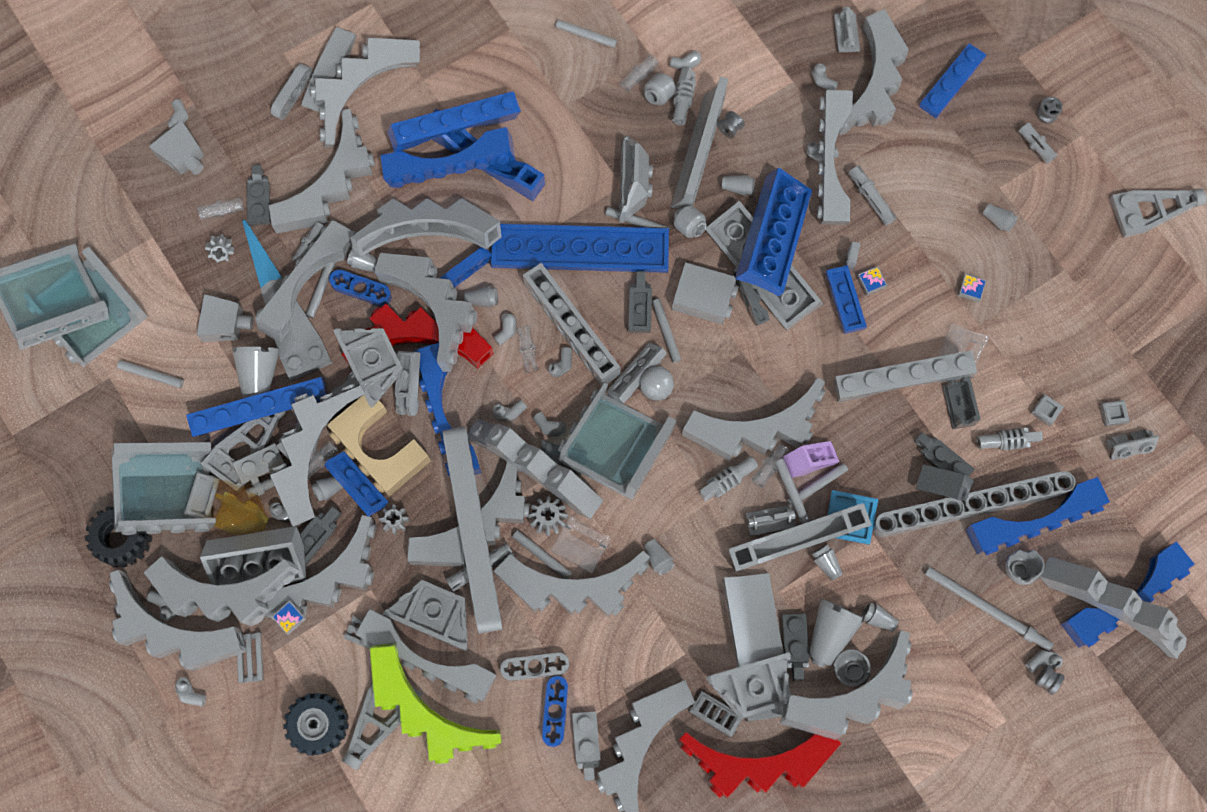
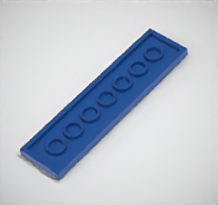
M500 224L501 238L492 244V268L532 269L542 263L548 270L668 273L669 228Z

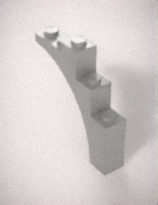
M885 9L865 18L862 28L871 50L872 74L867 89L859 100L852 105V113L842 125L838 133L839 135L847 133L850 128L855 126L861 127L869 121L873 127L879 124L886 125L892 120L896 108L889 96L899 90L903 79L896 67L905 62L909 49Z
M367 38L366 43L362 44V58L366 59L342 58L340 65H336V78L340 79H315L314 85H310V98H314V105H323V107H319V120H323V128H320L319 138L320 142L324 143V148H333L340 112L346 101L358 87L370 78L385 71L417 67L420 62V43L418 40Z
M351 109L342 110L343 128L341 141L336 155L327 170L314 184L303 192L285 201L269 205L271 223L276 234L313 227L315 222L322 225L328 224L327 216L331 215L328 203L351 199L349 192L353 191L351 179L373 175L371 168L375 166L373 153H368L367 147L362 144L361 136H357L356 129H360L357 116L353 117Z
M427 198L412 210L395 199H391L377 210L378 218L351 237L353 252L358 257H362L371 250L389 242L416 236L454 237L473 242L487 249L501 238V227L499 220L462 198L447 209Z
M380 253L374 271L379 281L413 293L423 300L434 312L439 329L437 363L442 371L452 372L453 364L457 363V349L463 341V332L471 333L472 326L477 322V312L474 310L471 302L456 301L457 290L454 288L451 280L436 278L437 268L434 266L431 258Z
M817 378L809 391L795 404L778 414L764 419L747 422L726 421L709 417L694 410L683 429L682 436L728 461L731 460L733 455L735 457L739 455L743 447L740 442L765 455L768 449L773 450L778 441L775 436L796 448L801 447L802 443L807 445L813 435L809 431L813 424L808 422L816 410L812 406L815 401L820 402L826 390L822 388L825 381Z
M354 384L342 388V394L335 397L333 393L327 394L319 398L321 402L318 404L314 395L308 397L306 393L294 398L295 403L291 404L302 431L298 432L295 428L283 433L285 438L281 439V443L292 466L287 467L285 463L273 468L274 473L270 477L293 527L315 517L309 500L307 484L309 461L314 444L322 429L335 413L347 403L364 395L361 386L355 387Z
M478 419L471 426L467 434L468 440L523 471L566 503L577 514L591 519L604 501L571 470L557 465L541 449L527 444L511 428L499 423L493 425L481 419Z
M509 462L506 463V469L498 488L487 504L481 509L488 545H495L496 539H500L501 527L497 523L524 524L525 517L529 515L530 504L526 503L525 496H517V494H521L522 480H518V471H522ZM459 526L447 532L428 537L409 538V564L465 566L466 562Z
M362 515L357 531L349 545L330 566L301 583L279 589L272 600L265 602L269 611L264 617L273 619L271 616L288 601H291L305 618L308 611V606H305L306 602L334 608L335 602L338 603L341 595L339 585L367 591L368 585L371 586L374 579L372 567L364 563L365 560H369L371 547H368L370 538H374L377 525L374 524L373 518Z
M642 551L631 562L614 572L596 578L573 580L559 579L541 574L523 565L510 554L494 570V573L534 613L538 610L542 612L551 603L549 598L552 596L571 615L575 612L579 614L588 605L586 600L589 599L609 618L612 614L616 616L625 607L622 604L625 597L620 594V591L622 590L625 593L633 585L632 579L637 574L641 576L649 568L650 556Z
M161 556L144 574L174 614L186 618L193 614L199 606L207 618L219 622L227 618L232 610L241 623L253 626L264 619V615L269 611L265 602L272 600L279 589L292 582L300 570L294 563L284 559L271 570L254 579L237 584L212 585L195 581L186 575L173 561Z
M1053 557L1048 558L1040 578L1049 588L1083 600L1120 619L1150 639L1168 657L1177 659L1180 652L1185 649L1187 638L1177 627L1178 619L1170 609L1142 601L1133 589L1107 582L1098 570Z
M120 570L110 573L111 580L109 581V586L112 593L116 596L115 609L118 615L121 616V618L112 621L114 626L112 628V635L119 644L128 646L147 639L145 641L146 650L151 656L156 658H162L180 651L181 653L178 655L180 664L185 669L191 671L247 651L241 629L234 626L207 632L186 631L169 626L155 617L142 604L133 590L127 573Z
M899 631L893 636L889 653L882 667L863 687L848 694L831 698H804L790 695L784 701L780 724L836 740L846 733L848 728L847 719L869 724L879 717L880 704L897 709L903 708L907 703L909 704L913 695V690L910 689L911 681L903 678L907 672V664H905L906 655L909 654L911 649L910 633Z
M685 680L632 703L633 709L630 710V714L634 723H640L641 727L615 738L616 744H613V748L618 759L623 757L624 761L598 772L600 778L596 779L601 793L606 792L607 796L617 793L618 797L614 800L619 812H639L637 800L638 777L643 758L653 738L677 713L695 703Z

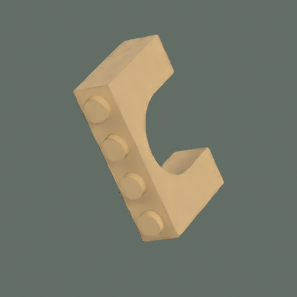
M363 395L327 425L331 430L329 436L336 444L341 442L346 447L343 451L351 460L356 459L360 463L358 468L365 476L368 477L370 475L375 480L372 484L381 494L385 492L390 497L430 463L431 460L414 439L397 454L388 459L376 460L364 454L362 450L364 433L371 425L385 415L387 410L380 401L370 408Z

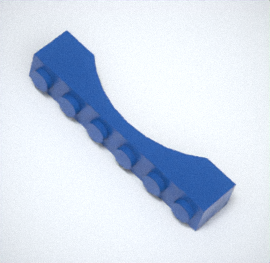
M512 91L393 123L390 125L387 133L394 152H398L459 130L483 125H496L514 120L521 110L515 93Z
M463 129L432 140L457 154L470 147L478 139ZM516 160L509 161L507 164L489 165L485 169H480L532 202L545 186L543 173L527 163Z
M507 127L486 131L470 147L447 157L435 159L420 158L403 151L381 155L383 179L390 187L394 188L403 187L404 184L422 183L426 179L444 178L446 175L453 173L463 174L471 169H485L489 165H503L509 163V161L516 160L512 135Z
M439 343L414 351L420 353L419 371H421L423 378L419 379L422 392L427 391L429 399L425 400L429 413H434L436 420L432 421L435 434L440 433L442 441L438 442L442 455H444L446 450L442 430L452 429V427L446 420L442 405V390L448 372L442 371L437 363ZM469 444L475 475L481 474L474 447ZM447 462V463H445V467H446L448 476H450L449 467H448V462Z
M319 377L190 413L186 417L192 437H197L292 410L291 404L295 403L294 398L307 393L308 397L314 395L316 402L319 403L321 402L319 398L329 393L324 377Z
M1096 477L1077 484L1068 492L1061 505L1054 512L1043 518L1014 522L990 517L966 528V531L976 554L984 552L987 556L999 551L998 547L1006 544L1008 548L1020 543L1019 539L1027 536L1028 540L1041 535L1040 531L1048 528L1049 532L1062 527L1061 523L1069 520L1070 523L1083 519L1082 514L1090 512L1091 515L1100 513L1104 511L1103 506L1110 503L1099 478Z
M1177 541L1150 558L1145 578L1136 590L1137 595L1142 601L1151 603L1155 600L1153 598L1154 594L1158 591L1160 594L1166 592L1172 587L1170 582L1176 578L1180 581L1191 573L1188 569L1195 564ZM1084 608L1060 625L1078 648L1087 645L1089 648L1100 640L1098 636L1105 631L1108 634L1118 627L1116 622L1120 619L1100 608Z

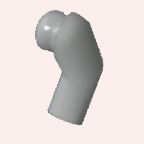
M692 51L683 59L672 57L670 67L681 70L685 67L693 69L700 63L701 54L698 51Z
M816 64L815 69L812 70V76L816 85L827 90H836L838 82L827 78L825 65Z
M816 142L809 143L807 145V155L818 162H822V153H818V144ZM835 147L834 158L839 157V152Z
M510 313L502 315L503 330L493 337L499 346L516 333L517 320Z
M562 348L561 360L554 363V365H549L548 371L553 377H561L571 369L572 349Z
M518 400L511 408L497 404L493 407L492 411L494 417L498 420L513 421L527 406L522 400Z
M542 412L533 417V420L545 435L559 436L566 431V425L563 421H548Z
M278 502L271 504L269 510L275 519L290 522L284 506Z
M151 590L147 601L159 605L161 613L159 617L162 620L172 619L175 614L161 595Z
M1041 650L1026 662L1025 666L1030 672L1034 673L1041 666L1049 665L1052 668H1059L1063 664V659L1055 652Z
M182 677L176 681L175 690L181 702L202 707L205 705L206 695L195 693L187 678Z

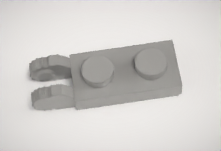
M398 351L397 357L403 371L396 379L395 411L400 415L407 413L409 416H416L419 410V402L416 398H418L420 353Z

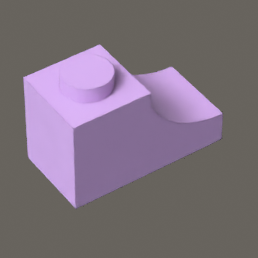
M831 441L804 445L783 457L792 478L805 476L839 462Z

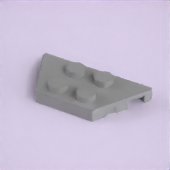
M334 329L337 340L359 385L363 389L370 408H372L402 373L401 363L384 329L344 331Z
M421 580L409 593L404 594L397 603L386 609L382 614L387 618L461 650L467 651L466 599L424 580Z
M788 652L706 678L737 716L742 719L784 705V701L787 698L786 686L789 674H786L787 661L790 660L791 655Z

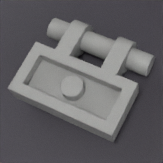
M275 443L231 464L241 484L248 481L251 482L252 487L245 490L248 498H252L256 495L259 497L265 494L266 490L275 487L271 478L260 483L257 477L267 472L270 475L273 474V468L284 464Z

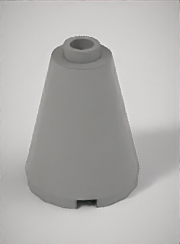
M261 347L232 348L242 399L269 392L279 356V349L268 347V350Z
M821 598L809 656L813 658L811 662L825 668L826 664L831 666L839 653L842 652L861 627L865 618Z

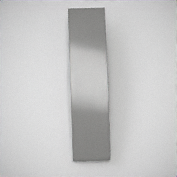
M336 27L315 68L303 98L302 106L319 112V107H323V105H314V98H310V85H314L316 78L339 79L336 78V65H340L342 58H349L357 36L356 34Z

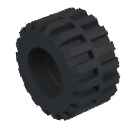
M108 506L105 507V512L102 510L96 512L98 516L96 518L92 517L89 520L92 524L87 526L85 530L89 532V535H85V541L89 542L86 545L87 549L92 552L91 554L95 558L112 567L120 566L124 568L127 567L128 563L131 565L136 564L137 558L142 560L145 557L142 553L144 550L149 551L150 547L147 546V543L152 542V537L146 531H136V534L128 536L127 541L122 546L111 549L109 536L115 529L114 508ZM123 507V521L146 520L131 508Z

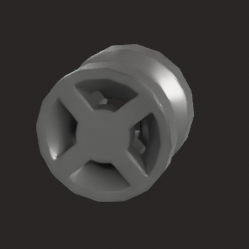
M1055 97L1045 98L1037 109V118L1045 124L1053 123L1062 111L1061 101Z
M729 111L726 114V118L720 120L717 126L722 134L732 139L736 136V132L745 126V123L737 113Z
M1046 665L1037 676L1035 685L1044 687L1048 694L1054 695L1063 683L1065 676L1062 673L1054 672L1051 666Z

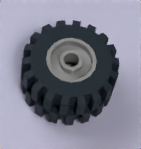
M321 693L306 694L304 697L296 699V703L289 706V713H285L284 719H287L286 724H283V729L287 730L285 738L286 740L290 739L291 743L289 745L292 748H297V752L301 754L306 753L310 756L325 754L337 748L341 744V740L345 739V731L349 728V724H346V719L349 718L348 714L344 712V705H340L337 698Z

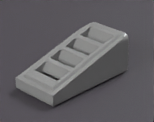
M704 692L700 693L690 710L691 714L729 738L733 736L742 721L731 708ZM705 700L709 703L704 712L700 713L699 709ZM714 705L717 709L710 719L707 715ZM724 711L725 715L718 724L715 721L719 716L720 712ZM729 716H732L734 719L727 729L724 725Z

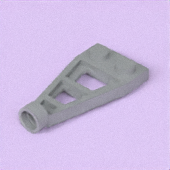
M1202 188L1189 191L1133 190L1112 195L1110 198L1123 238L1146 233L1194 207L1205 205L1207 200L1206 193ZM1162 199H1175L1178 208L1166 212ZM1153 202L1157 215L1150 219H1143L1138 203Z
M286 412L274 414L273 418L267 416L246 422L217 444L201 465L239 493L246 483H240L231 463L235 460L229 456L230 449L240 442H245L251 447L250 454L267 447L277 423ZM259 424L265 428V433L258 443H254L246 435L255 425Z
M373 683L368 689L349 749L341 760L357 771L363 761L401 724L400 705H396L395 714L387 722L381 723L375 720L373 716L375 708ZM414 689L416 694L421 698L422 693ZM372 723L379 727L380 733L372 743L367 744L362 741L361 734L366 724ZM354 752L359 753V759L354 757L352 754Z

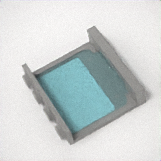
M76 244L62 246L57 250L41 253L36 257L20 260L13 265L0 268V309L20 350L109 319L108 308L104 300H100L78 256Z
M90 247L82 251L87 258L82 264L100 300H104L108 308L109 319L53 339L60 348L63 346L66 348L67 352L65 355L73 364L78 362L82 367H85L148 318ZM75 268L35 299H32L28 294L23 296L28 302L25 305L34 316L38 314L39 317L89 299V295Z
M604 383L600 390L595 389L590 399L592 403L590 406L585 405L579 423L574 422L569 431L571 435L569 439H564L558 449L561 452L559 462L633 500L672 434L677 420L668 417L663 425L605 395L608 385Z
M114 443L111 450L115 532H121L123 535L136 534V531L158 534L161 533V530H171V533H182L188 529H195V532H207L209 529H212L216 523V518H212L211 510L208 518L189 519L183 517L196 473L200 472L209 475V470L201 465V463L211 452V443Z

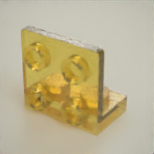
M224 492L223 495L215 493L214 498L223 505L217 515L214 527L236 536L263 532L269 518L263 514L264 510L259 508V505L248 500L243 503L237 499L238 497Z

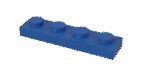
M969 43L923 99L919 107L937 119L983 62L986 54Z

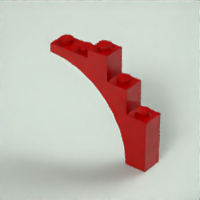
M385 304L383 307H378L372 312L369 319L373 327L365 329H384L392 346L414 343L433 345L439 343L438 325L421 307L417 311L410 312L406 317V321H403ZM473 328L471 333L463 332V341L457 349L458 355L465 358L478 369L494 355L493 348ZM343 352L341 355H342V357L344 358L345 362L350 366V364H349V362H348V360H347V358H346V356H345V354H344V352Z
M685 733L678 740L682 744L679 748L689 757L693 754L700 760L698 766L707 774L710 772L714 774L708 781L712 785L709 789L718 798L722 796L728 798L745 778L749 780L747 782L748 786L756 793L759 791L766 793L783 773L786 774L784 779L794 788L797 786L804 788L842 744L838 739L835 740L813 734L805 742L790 751L776 756L756 759L739 758L719 753L701 744L688 733Z

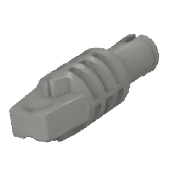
M690 67L682 68L676 84L673 100L675 112L672 119L676 125L686 124L687 111L692 106L696 79L695 72Z
M1028 427L999 430L996 434L981 435L976 438L978 449L998 447L1001 450L1030 448L1031 442L1043 440L1042 431L1029 432Z
M750 456L735 467L733 465L727 467L706 481L708 485L700 490V496L705 502L714 496L717 498L721 497L739 485L743 477L758 468L756 461Z

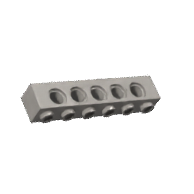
M542 263L523 275L524 285L602 387L604 383L608 384L620 375L619 364Z

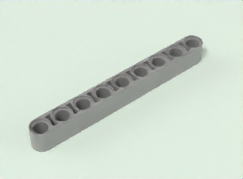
M466 426L442 430L478 633L502 630L501 615Z
M1062 471L971 492L968 494L966 501L945 498L885 512L874 520L873 532L879 537H888L1060 497L1075 487V478L1071 473ZM1058 479L1064 481L1065 489L1058 485ZM1036 484L1043 487V494L1036 490ZM1014 489L1021 492L1022 499H1018L1014 496ZM991 495L998 496L1000 504L994 503ZM969 500L977 502L978 509L971 508ZM952 505L956 510V514H950L946 506ZM924 510L931 511L934 519H927L924 515ZM902 515L909 516L912 524H905L902 521ZM884 520L888 522L889 530L882 529L879 521Z

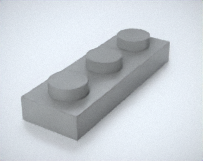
M648 343L608 389L607 394L611 398L625 403L640 385L643 373L650 367L659 365L667 354L662 347Z

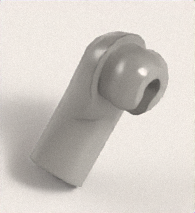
M180 99L174 100L171 103L175 113L168 121L170 129L178 122L182 121L185 124L188 120V114Z

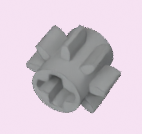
M223 234L217 237L212 235L211 243H206L205 247L206 250H209L208 258L212 257L217 263L223 260L229 261V254L234 253V247L231 246L232 239L223 237Z
M393 505L390 510L383 509L385 516L379 518L382 523H386L383 527L385 532L391 529L393 534L396 535L400 529L406 531L404 524L409 522L410 519L403 517L406 512L404 508L398 511L396 506ZM397 516L400 520H396L395 524H392L390 520Z

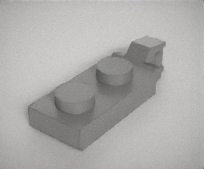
M596 711L572 713L576 763L578 764V769L584 768L585 781L595 780L594 767H600Z

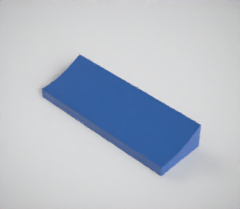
M779 167L765 177L735 276L736 280L756 285L776 296L784 293L812 189Z

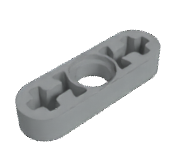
M302 63L296 67L271 107V115L281 120L287 117L310 81L313 72L312 68Z
M563 653L510 658L502 663L500 671L502 676L508 681L559 676L568 671L569 660ZM549 658L548 663H555L556 658H560L566 664L561 667L562 670L560 671L553 666L549 667L550 672L545 673L546 664L543 659ZM533 660H538L542 664V669L537 674H533L528 670V665ZM525 661L524 670L526 675L521 676L522 670L515 671L514 676H510L508 672H505V669L509 668L510 663H513L514 667H522L520 662Z

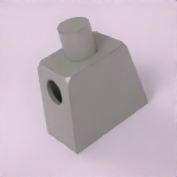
M182 121L178 122L149 146L158 159L179 174H184L189 169L194 175H197L204 168L199 161L204 157V154Z
M204 295L197 336L202 342L238 340L241 329H253L254 318L253 316H244L242 307L236 302Z

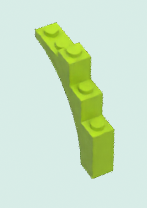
M396 643L371 646L375 707H381V710L395 709L396 705H400L402 734H408V737H418L423 735L422 732H427L429 761L435 760V764L448 763L449 759L454 758L455 748H458L460 752L473 750L475 746H482L483 749H493L497 747V744H501V730H481L462 726L432 710L416 694L408 682L399 660Z

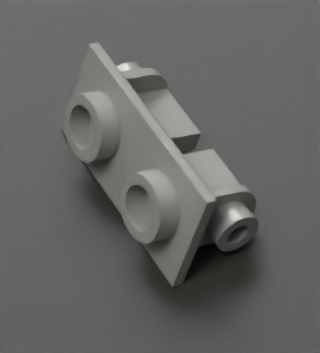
M844 7L840 14H834L839 53L860 51L856 14L853 13L850 7Z
M1144 429L1130 433V441L1127 435L1124 434L1110 437V440H1107L1106 443L1108 449H1113L1111 460L1125 459L1132 455L1147 454L1154 451L1159 435L1154 436L1152 430Z
M791 505L745 513L750 536L795 527V512L791 509Z

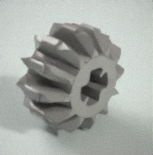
M550 496L546 497V503H543L541 498L537 499L539 507L532 504L531 509L534 512L528 515L529 519H533L530 523L531 527L538 526V534L542 533L544 529H546V536H550L551 529H553L555 534H558L557 525L561 528L566 526L564 521H562L568 519V514L562 513L566 510V506H558L560 502L558 498L551 503ZM545 512H551V516H554V518L550 517L551 520L546 521L542 515L546 516Z

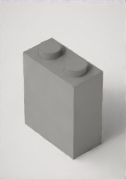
M685 262L672 310L723 325L725 318H730L733 306L729 305L731 298H736L739 288L738 285H735V276Z

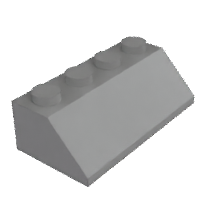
M297 526L208 540L200 556L212 585L237 584L254 579L271 570L284 559L294 563L300 570L292 582L306 580L304 545Z

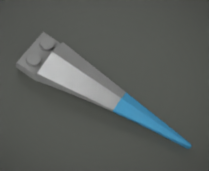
M243 220V226L266 306L271 294L274 291H278L281 287L283 278L248 223ZM297 300L294 304L293 312L294 326L282 342L275 339L276 347L279 349V358L291 382L332 364L324 343Z

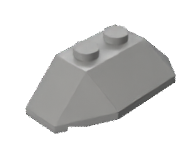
M626 135L623 136L621 144L619 222L621 223L644 207L647 198L652 195V184H649V178H652L653 165H649V155L638 142Z

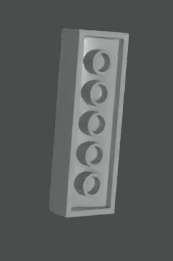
M720 77L717 85L704 94L671 203L672 208L680 209L685 206L694 205L725 101L728 85L727 78Z
M740 201L706 227V231L735 267L739 266L753 220L751 214ZM792 265L784 293L780 296H776L752 284L753 289L758 290L761 299L786 330H789L800 320L823 305L819 297Z
M769 573L724 577L722 583L737 668L782 655L783 649ZM789 682L786 686L787 698L791 695ZM783 706L745 717L746 722L781 717Z

